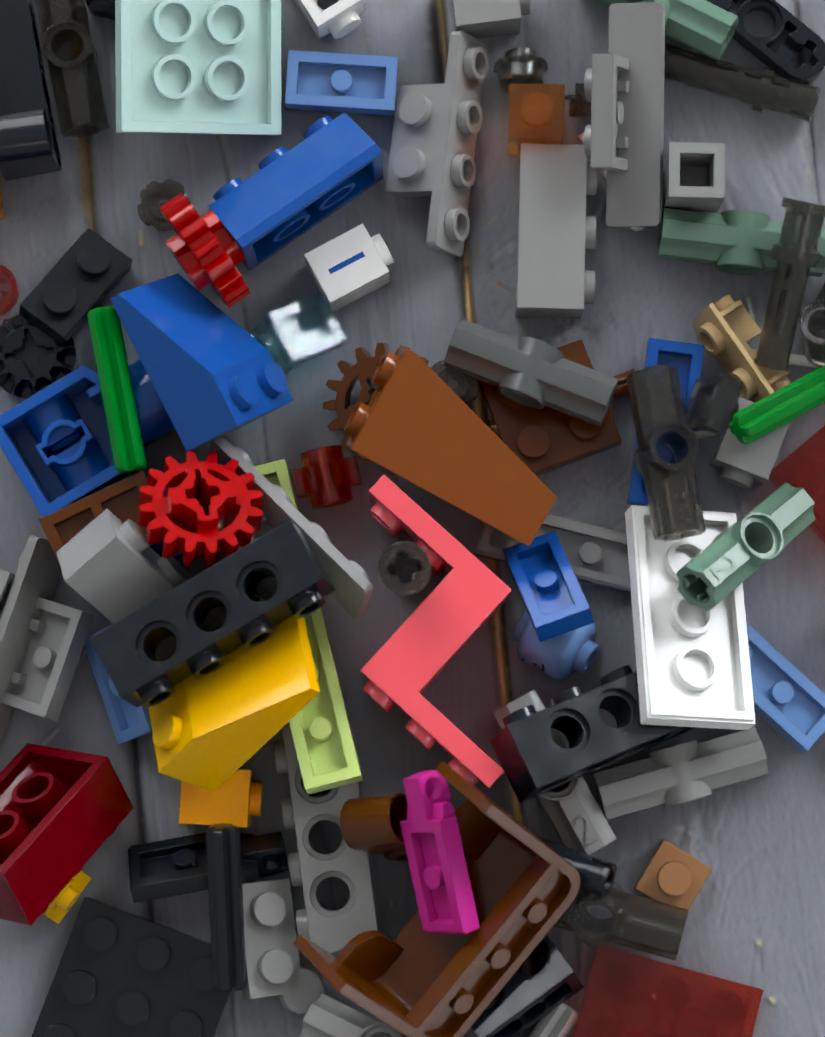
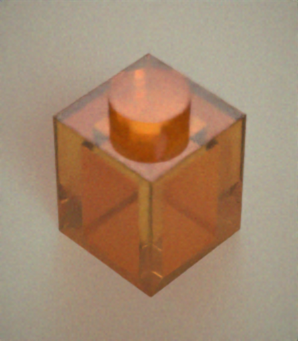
M509 84L506 154H519L521 143L563 144L565 84Z

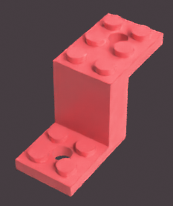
M383 474L368 491L370 503L373 505L370 509L371 517L393 538H396L403 532L414 542L415 545L412 547L414 551L412 553L413 556L430 572L437 576L442 570H445L448 575L360 670L362 675L368 680L362 689L387 713L396 706L411 720L404 726L405 729L427 750L430 751L437 743L453 758L448 763L451 768L473 785L480 782L485 788H490L505 770L421 694L508 599L512 589Z

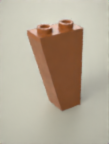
M400 345L395 355L387 351L372 377V382L378 384L368 405L360 401L346 423L344 431L351 435L346 444L351 450L530 547L557 496L416 353Z

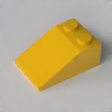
M294 615L274 626L275 633L263 643L251 648H245L243 645L223 656L225 663L220 668L199 678L191 675L173 686L175 692L171 697L155 706L149 707L153 733L152 740L155 746L159 773L215 792L320 693L304 617L295 618Z

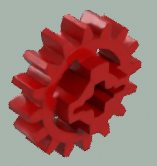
M182 193L160 207L162 215L176 234L167 240L165 244L198 291L210 283L216 294L228 308L250 294L249 287L235 267L245 257L213 210L200 217L194 206L190 204Z
M189 450L186 454L185 463L179 464L171 456L166 457L164 473L151 468L148 472L147 486L140 487L138 504V524L141 527H147L146 542L151 545L162 541V557L165 559L179 552L184 554V566L190 567L195 557H203L208 568L215 564L216 555L223 554L226 558L238 551V545L245 547L253 542L255 531H260L263 493L259 490H253L255 476L252 473L241 476L237 475L239 461L232 459L224 466L217 463V452L214 451L209 453L206 461H198L194 451Z

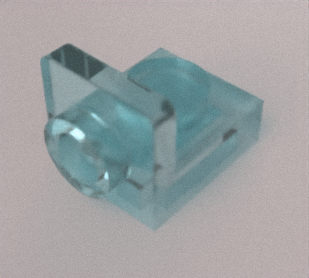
M322 292L267 313L250 332L252 337L269 350L274 362L279 365L285 375L296 365L340 348L347 340Z

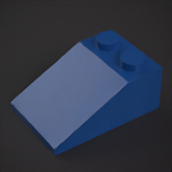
M178 273L118 293L110 298L186 451H190L221 435L223 436L294 401L287 388L286 376L279 365L274 362L269 350Z

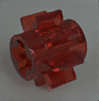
M341 445L320 447L300 454L303 467L291 470L299 499L310 496L312 509L329 508L353 501L351 487L362 485L356 456L344 458Z

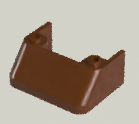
M441 761L435 770L466 797L454 815L457 818L462 846L465 851L464 855L480 928L468 934L426 933L423 931L419 910H417L394 940L379 931H366L350 940L337 957H334L301 934L293 943L340 994L407 1037H463L571 905L580 888V875L570 863L444 761Z

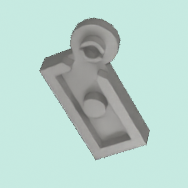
M290 878L242 884L247 983L244 989H242L243 1000L279 995L281 1004L287 1011L293 1014L304 1015L307 1013L311 1003H314L322 993L324 994V985L317 973L309 969H301L299 951L293 944L297 939Z

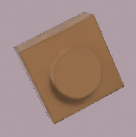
M662 839L634 888L678 915L685 917L712 868Z

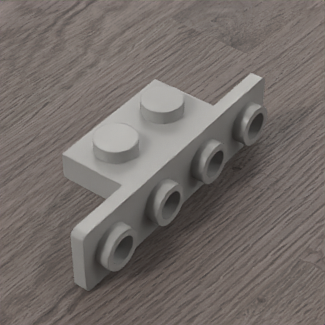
M660 2L611 4L609 7L608 53L592 54V68H588L585 73L584 91L587 101L591 102V125L585 127L583 138L584 152L587 158H591V168L607 171L606 223L611 227H658L662 224L665 5Z
M452 31L450 34L445 83L398 85L385 189L386 193L396 198L431 197L426 244L428 247L450 257L463 256L465 239L470 231L468 209L471 186L476 178L475 148L477 133L482 126L483 119L480 105L483 80L487 76L489 68L486 45L464 31Z
M222 435L211 440L208 455L211 451L217 452V463L223 466L232 459L239 461L237 475L241 476L252 473L255 476L253 490H259L263 493L261 508L263 511L260 531H255L254 541L291 519L304 533L334 586L335 591L331 592L330 595L353 618L357 619L366 612L373 591V585L369 581L364 569L355 561L345 558L331 544L324 529L317 523L309 522L292 505L287 493L280 486L271 484L254 467L252 460L243 449L236 446L233 447ZM265 578L256 586L255 592L264 601L269 600L275 594L278 586L277 578Z
M34 535L28 538L24 552L18 560L14 581L6 603L0 611V747L14 708L58 722L95 616L52 601L62 573L61 567L49 541Z

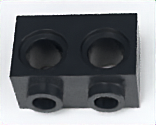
M547 934L499 992L497 1002L491 1008L484 1010L471 1026L477 1037H517L584 988ZM536 955L546 957L545 965L539 973L532 976L522 975V967L529 958Z

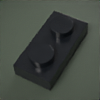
M88 228L20 304L19 314L60 345L64 346L87 320L88 311L97 308L131 269L132 259Z

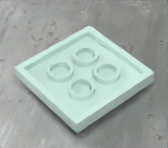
M115 0L116 133L281 135V0Z

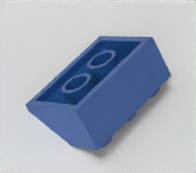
M345 112L334 120L330 116L319 119L304 132L303 136L306 138L304 141L289 151L285 147L276 149L259 163V172L244 182L240 178L233 179L213 195L215 202L208 206L209 211L213 210L234 242L238 245L245 257L243 262L249 271L384 178L382 151Z

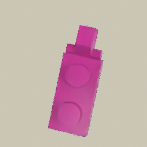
M425 770L406 777L402 780L408 803L407 819L400 821L423 931L426 933L468 934L479 929L480 925L462 846V838L456 815H454L455 809L451 801H449L451 793L447 781L436 770Z

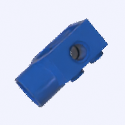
M138 359L129 365V371L147 463L146 468L140 470L144 472L148 469L147 445L175 428L141 360ZM82 365L0 415V447L42 517L140 472L123 474L115 469L98 373L85 365Z

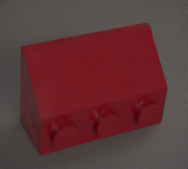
M27 743L0 772V919L31 926L46 912L51 902L71 879L80 873L84 864L104 841L116 831L117 826L134 808L108 757Z

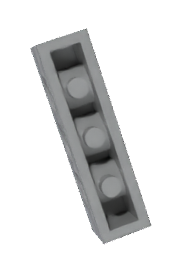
M349 718V723H350L351 732H352V736H353L351 719ZM283 727L284 740L274 741V753L278 775L288 773L291 796L281 797L285 831L295 830L298 852L288 853L292 887L303 886L306 909L296 910L298 936L300 934L328 953L341 952L349 941L358 934L371 930L379 931L369 853L353 850L346 844L343 836L342 843L336 851L332 853L319 852L311 843L310 833L313 826L321 820H330L341 829L340 815L342 807L349 799L361 798L360 783L356 782L333 788L324 797L307 795L303 786L291 728ZM328 877H338L345 881L349 887V901L340 909H329L322 905L318 898V887L322 880Z

